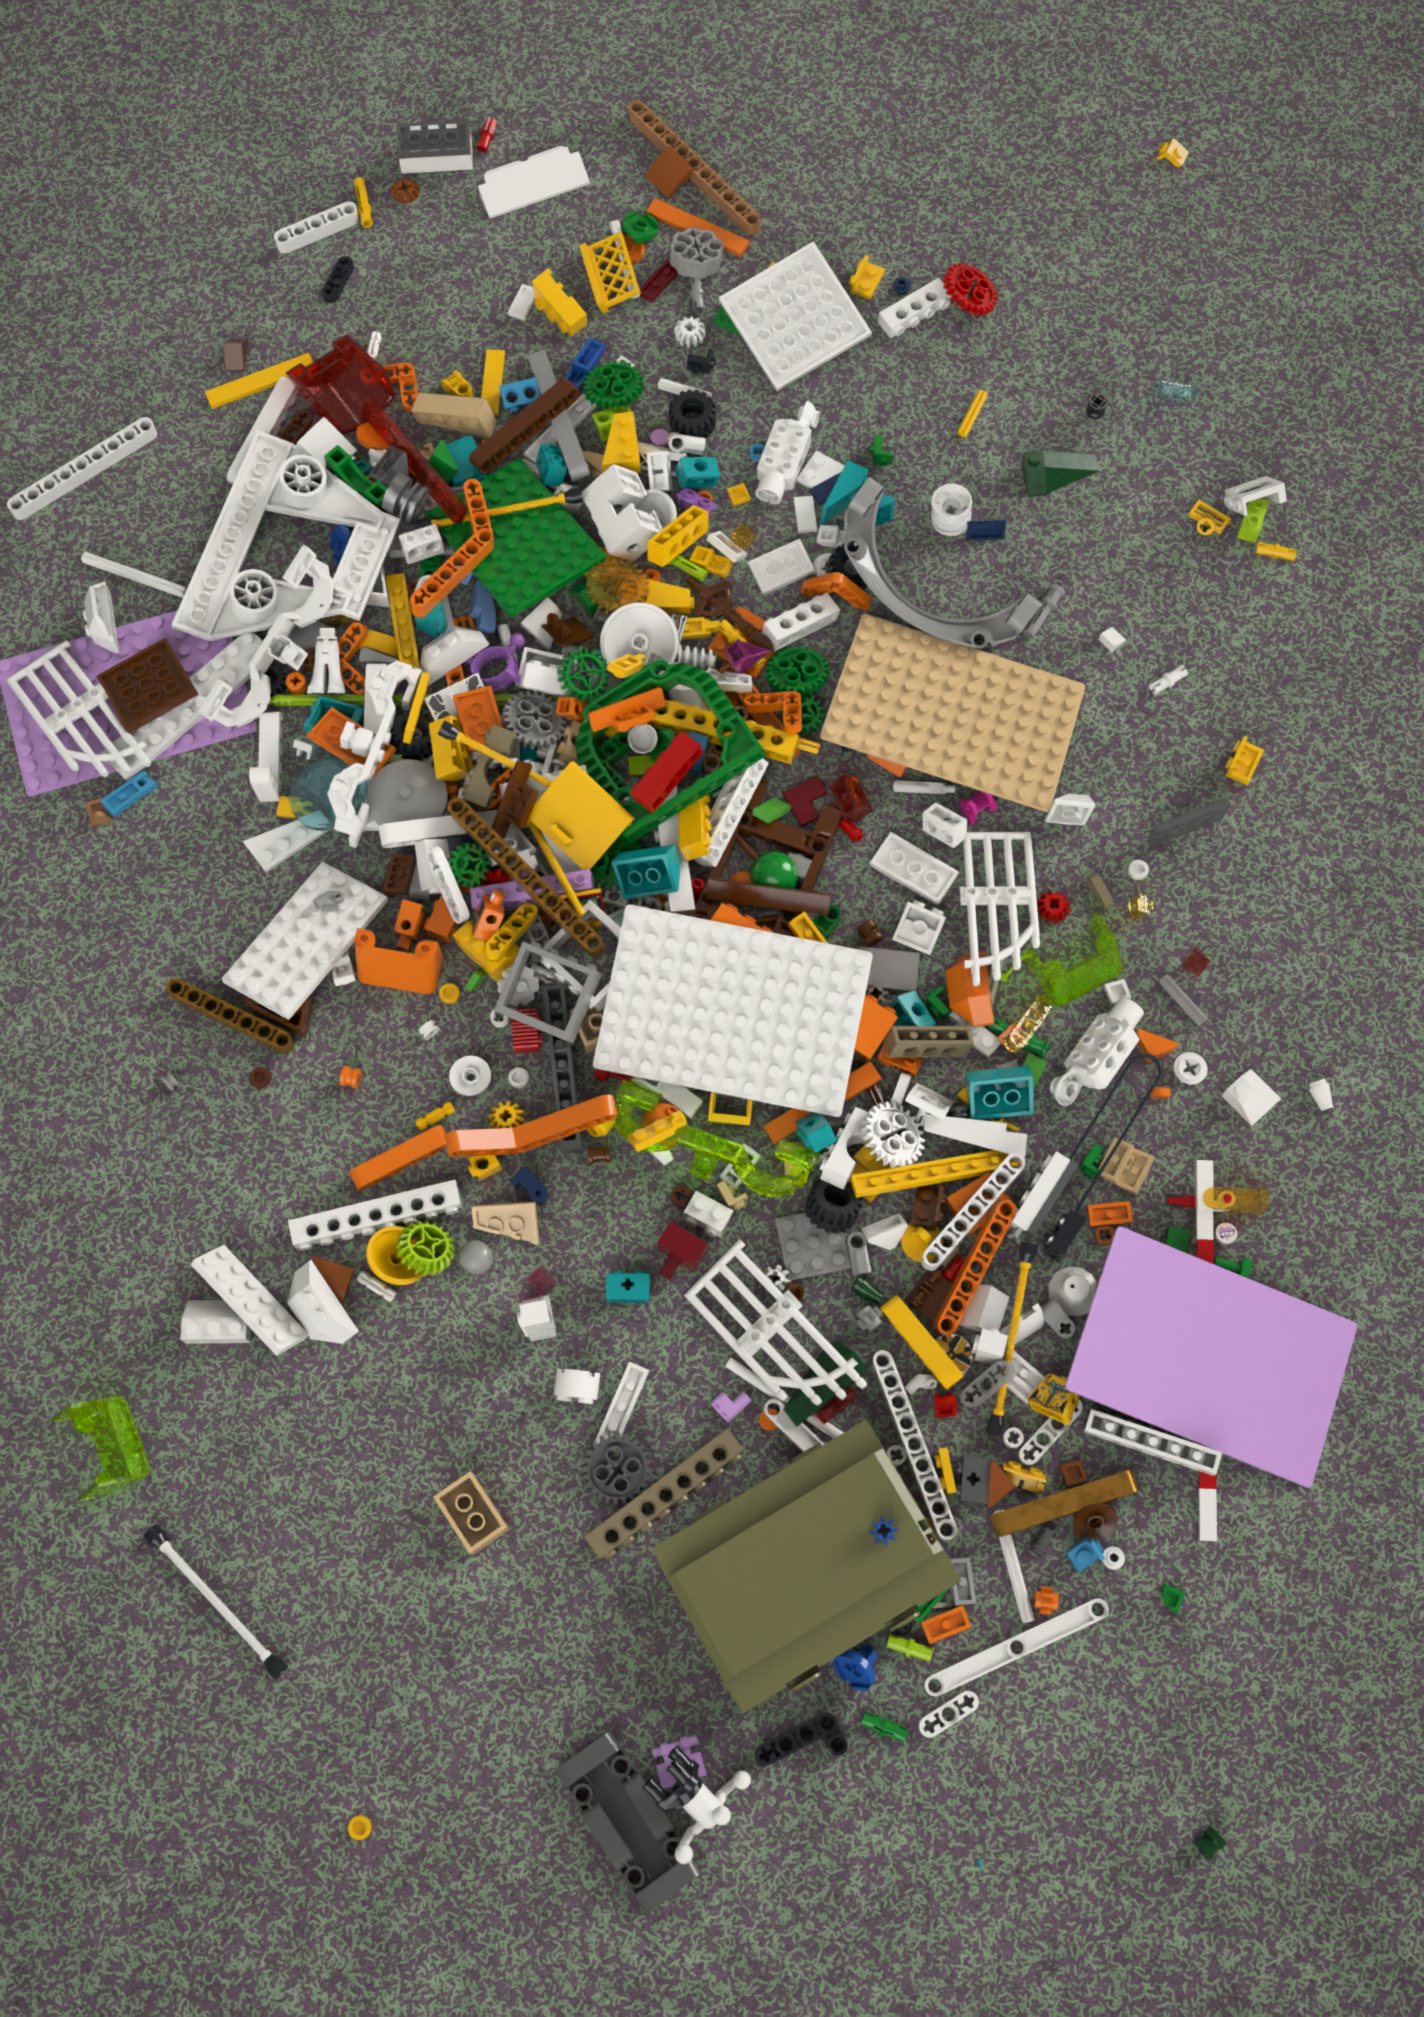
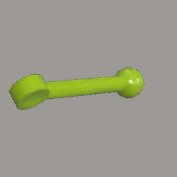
M1024 950L1022 952V956L1020 959L1021 962L1024 960V958L1030 956L1029 950ZM1013 965L1005 974H1001L1000 981H1007L1008 976L1014 970Z

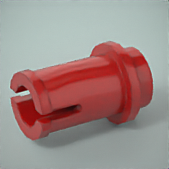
M848 818L843 819L838 826L850 837L851 842L857 843L864 836L863 830L861 828L858 829Z
M699 878L691 881L694 903H697L704 887V882Z
M956 1255L949 1267L943 1270L942 1276L951 1283L954 1282L965 1261V1258L960 1260V1255Z

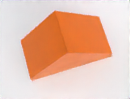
M1138 1029L1136 1032L1140 1039L1137 1045L1141 1052L1153 1055L1157 1059L1173 1053L1178 1046L1177 1042L1142 1029ZM1144 1057L1147 1063L1153 1061L1152 1059Z

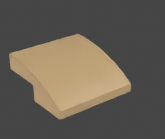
M1114 1137L1098 1170H1100L1103 1166L1104 1162L1106 1161L1114 1146L1118 1142V1138ZM1122 1140L1100 1177L1137 1195L1155 1158L1153 1155L1135 1149L1133 1144Z

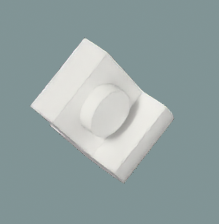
M349 950L344 953L332 968L335 986L346 985L356 981V974Z

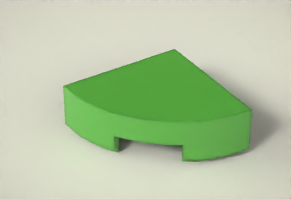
M484 970L475 971L465 989L473 992L486 979L488 974Z

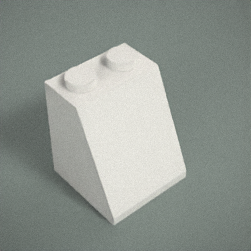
M325 417L316 423L296 444L306 454L319 460L325 468L324 455L337 445L346 451L353 461L356 459L354 455L357 450Z

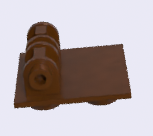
M550 613L547 616V624L541 625L560 647L584 642L595 637L575 617L561 620L557 614Z
M938 1269L933 1271L927 1270L904 1300L932 1322H934L952 1286V1283L942 1276L943 1273ZM956 1299L951 1302V1309L957 1304L958 1301Z

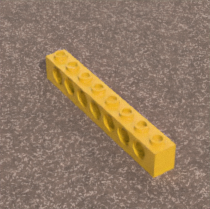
M665 700L666 705L653 710L655 719L647 723L659 730L669 727L674 734L678 735L681 731L686 735H689L690 731L709 737V743L723 746L715 729L720 724L711 710H702L695 705L687 706L676 700ZM660 711H665V712H666L665 714H662V715H661V714H658V712H660ZM679 716H684V717H685L684 719H681V720H680V719H677V717H679ZM752 720L745 721L754 736L761 737L758 742L764 749L765 758L792 764L798 746L799 735L788 734L771 725H759ZM698 721H703V722H704V723L701 724V725L696 724V722H698ZM727 732L724 736H730L732 732ZM779 741L781 744L774 745L772 742Z

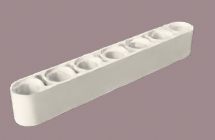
M284 376L280 377L228 471V482L234 483L257 430L276 436L281 427L279 426L282 420H285L288 414L287 409L295 402L298 391H301L300 382Z
M498 810L476 813L492 827ZM452 816L386 823L378 827L382 848L415 845V843L424 839H448L469 836ZM471 821L468 825H473L476 821ZM511 823L509 829L514 828L516 826Z
M1020 1153L1008 1155L930 1244L921 1260L922 1266L925 1269L933 1271L939 1268L1020 1175L1025 1166L1023 1155ZM1012 1160L1017 1161L1020 1167L1017 1169L1012 1168L1009 1162ZM996 1177H1004L1006 1179V1183L999 1184L996 1181ZM985 1191L990 1192L993 1198L986 1200L983 1198L982 1193ZM968 1208H977L979 1214L976 1216L971 1215L968 1212ZM962 1223L965 1226V1230L962 1232L957 1231L954 1224ZM948 1239L952 1245L948 1248L943 1247L940 1240ZM934 1255L937 1257L938 1262L934 1264L929 1263L926 1256Z

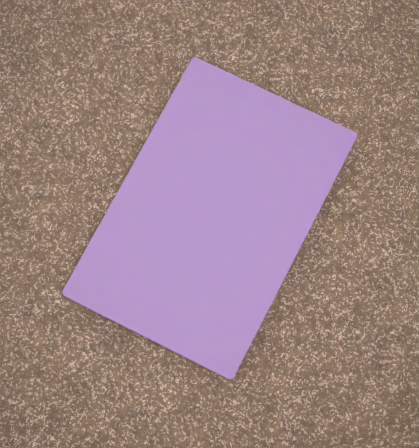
M176 610L116 627L120 653L115 654L95 644L91 636L68 641L71 647L66 650L93 686H96L97 684L101 685L97 675L164 638L169 642L189 678L230 645L233 639L228 637L207 641L172 628V622L178 611ZM59 644L0 660V685L26 794L30 797L101 776L91 762L76 759L74 761L78 764L79 770L74 772L6 681V679ZM60 654L50 660L77 697L87 692V689ZM44 665L34 671L60 708L71 702ZM27 676L17 682L44 720L54 714L53 710ZM245 683L227 697L223 704L224 707L232 710L241 706L248 695ZM110 699L106 700V703L121 721ZM99 706L89 712L112 743L121 736ZM83 717L72 723L95 755L100 754L106 749ZM204 717L153 761L255 732L257 730L256 721L254 719L252 722L238 728L237 726L226 727L216 720L211 722ZM66 728L56 734L67 750L84 753ZM101 762L107 769L108 774L117 772L108 762Z
M1118 1227L1115 1230L1065 1383V1389L1309 1488L1313 1485L1356 1334L1357 1324L1129 1229Z

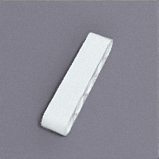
M345 202L278 230L274 234V239L279 252L289 253L357 224L359 221L357 207L353 202Z

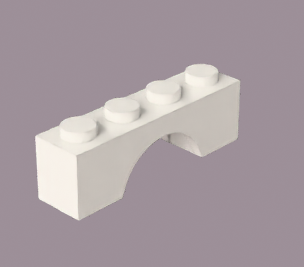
M855 1107L852 1114H847L843 1123L846 1125L845 1128L839 1129L836 1136L838 1141L836 1144L833 1143L828 1151L829 1159L824 1158L820 1166V1170L823 1171L821 1180L844 1190L856 1163L849 1156L847 1147L853 1144H866L868 1140L862 1139L866 1133L861 1131L865 1127L862 1121L866 1119L864 1116L868 1112Z

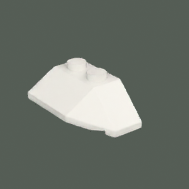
M105 582L89 586L84 601L85 610H83V616L87 622V625H85L86 634L92 637L95 644L115 654L120 653L111 593Z
M454 626L422 648L419 665L422 672L429 673L430 675L428 686L489 645L481 631Z
M312 1260L294 1272L287 1304L309 1334L310 1339L343 1344L359 1332Z

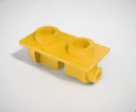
M1014 1461L1003 1462L1004 1473L1016 1487H1018L1020 1480H1024L1022 1489L1038 1493V1491L1043 1492L1044 1483L1047 1481L1043 1471L1037 1468H1030V1470L1021 1468L1022 1465Z

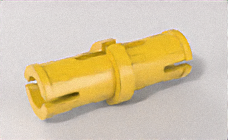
M1258 541L1255 554L1267 555L1272 557V559L1280 558L1294 561L1297 549L1286 548L1277 543L1273 545Z

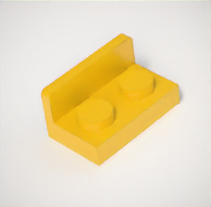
M865 255L863 260L858 262L855 275L852 274L850 277V293L871 300L885 273V268L869 263V256Z

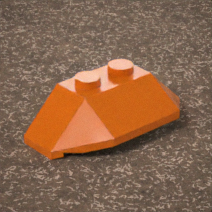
M985 950L978 951L979 958L986 957ZM966 953L945 971L949 1007L973 1027L995 1024L987 965L979 967L980 984L979 986H974L971 968H964V960H971L970 953Z

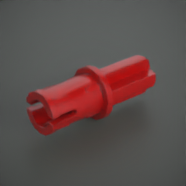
M487 118L484 129L480 132L481 137L476 147L478 151H488L490 141L494 138L493 133L497 124L494 118Z

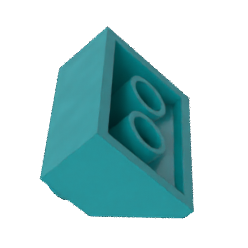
M675 844L621 852L612 861L623 899L672 893L679 890L681 863Z
M1028 1066L965 1072L966 1092L971 1119L982 1120L1034 1114L1033 1075Z

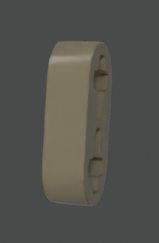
M1097 873L1087 877L1086 882L1101 909L1105 911L1112 908L1114 901L1101 877Z

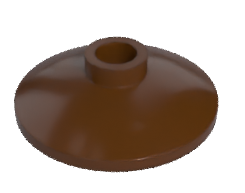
M1099 1503L1091 1504L1082 1508L1075 1515L1073 1528L1076 1535L1081 1539L1084 1537L1090 1539L1094 1537L1106 1538L1115 1530L1118 1519L1115 1511L1110 1506Z

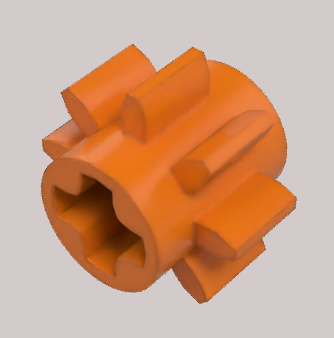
M1041 1586V1591L1035 1590L1033 1606L1034 1608H1039V1614L1051 1615V1610L1057 1611L1059 1594L1053 1593V1587Z

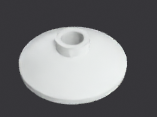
M465 1056L458 1059L451 1067L449 1074L450 1083L459 1094L475 1096L482 1093L488 1087L491 1081V1070L482 1058ZM471 1074L475 1076L473 1081L467 1080V1077Z

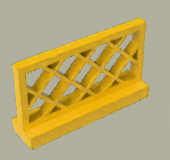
M618 232L589 246L586 243L579 245L597 306L602 313L610 312L609 307L641 294L622 232ZM620 239V244L617 248L611 247L613 242ZM604 248L601 256L596 255L594 250ZM609 250L615 252L611 260L605 258ZM619 254L625 256L622 263L616 262ZM602 262L609 263L605 271L599 269ZM613 265L619 267L616 274L610 273ZM623 269L630 271L626 278L620 276ZM607 276L613 278L610 285L604 284ZM617 280L624 282L620 289L614 287ZM628 283L634 285V290L625 291ZM611 291L618 293L615 298L608 299Z

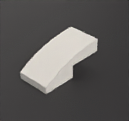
M820 525L816 542L822 546L837 548L845 543L847 539L844 537V531L840 530L839 526Z

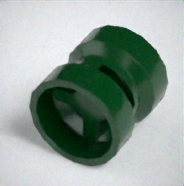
M1211 1826L1205 1830V1834L1202 1837H1198L1193 1842L1196 1848L1209 1861L1215 1857V1852L1218 1849L1222 1850L1227 1845L1224 1839Z

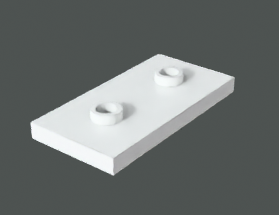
M892 832L888 834L869 862V866L937 906L959 875V871Z

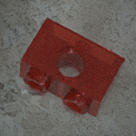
M842 775L829 785L845 820L857 822L872 812L857 777Z

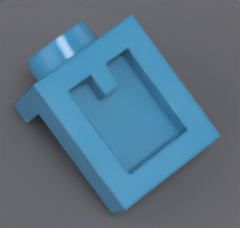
M1084 1537L1065 1551V1554L1078 1572H1081L1097 1559L1100 1561L1105 1559L1101 1553L1104 1550L1096 1539L1093 1541L1088 1537Z

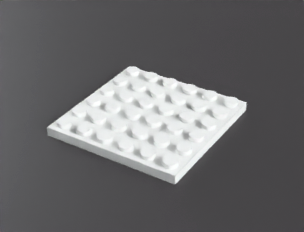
M814 241L719 297V302L776 391L781 390L872 335L868 325Z

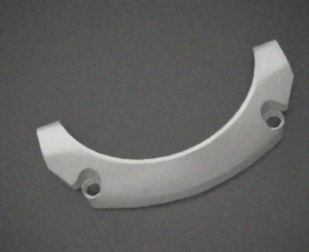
M869 477L845 512L844 537L847 540L844 544V549L852 565L875 596L899 618L941 640L975 649L984 648L988 642L995 646L1014 640L1042 605L1040 601L1027 592L1005 609L974 619H950L928 613L909 602L899 593L888 579L881 565L875 540L877 511L886 488ZM855 542L858 544L859 548L856 552H850L847 549L850 543ZM982 635L985 639L984 644L976 645L974 637Z

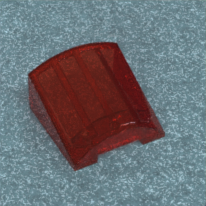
M347 334L332 343V351L306 367L300 363L286 372L287 377L320 418L325 417L341 434L357 430L358 426L382 413L396 397L386 369Z

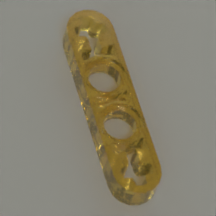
M1039 995L1027 1007L1004 1040L1008 1050L1018 1052L1028 1043L1053 1007L1052 1001L1048 996ZM1030 1013L1035 1015L1037 1021L1032 1020ZM1021 1025L1026 1027L1028 1034L1022 1031Z

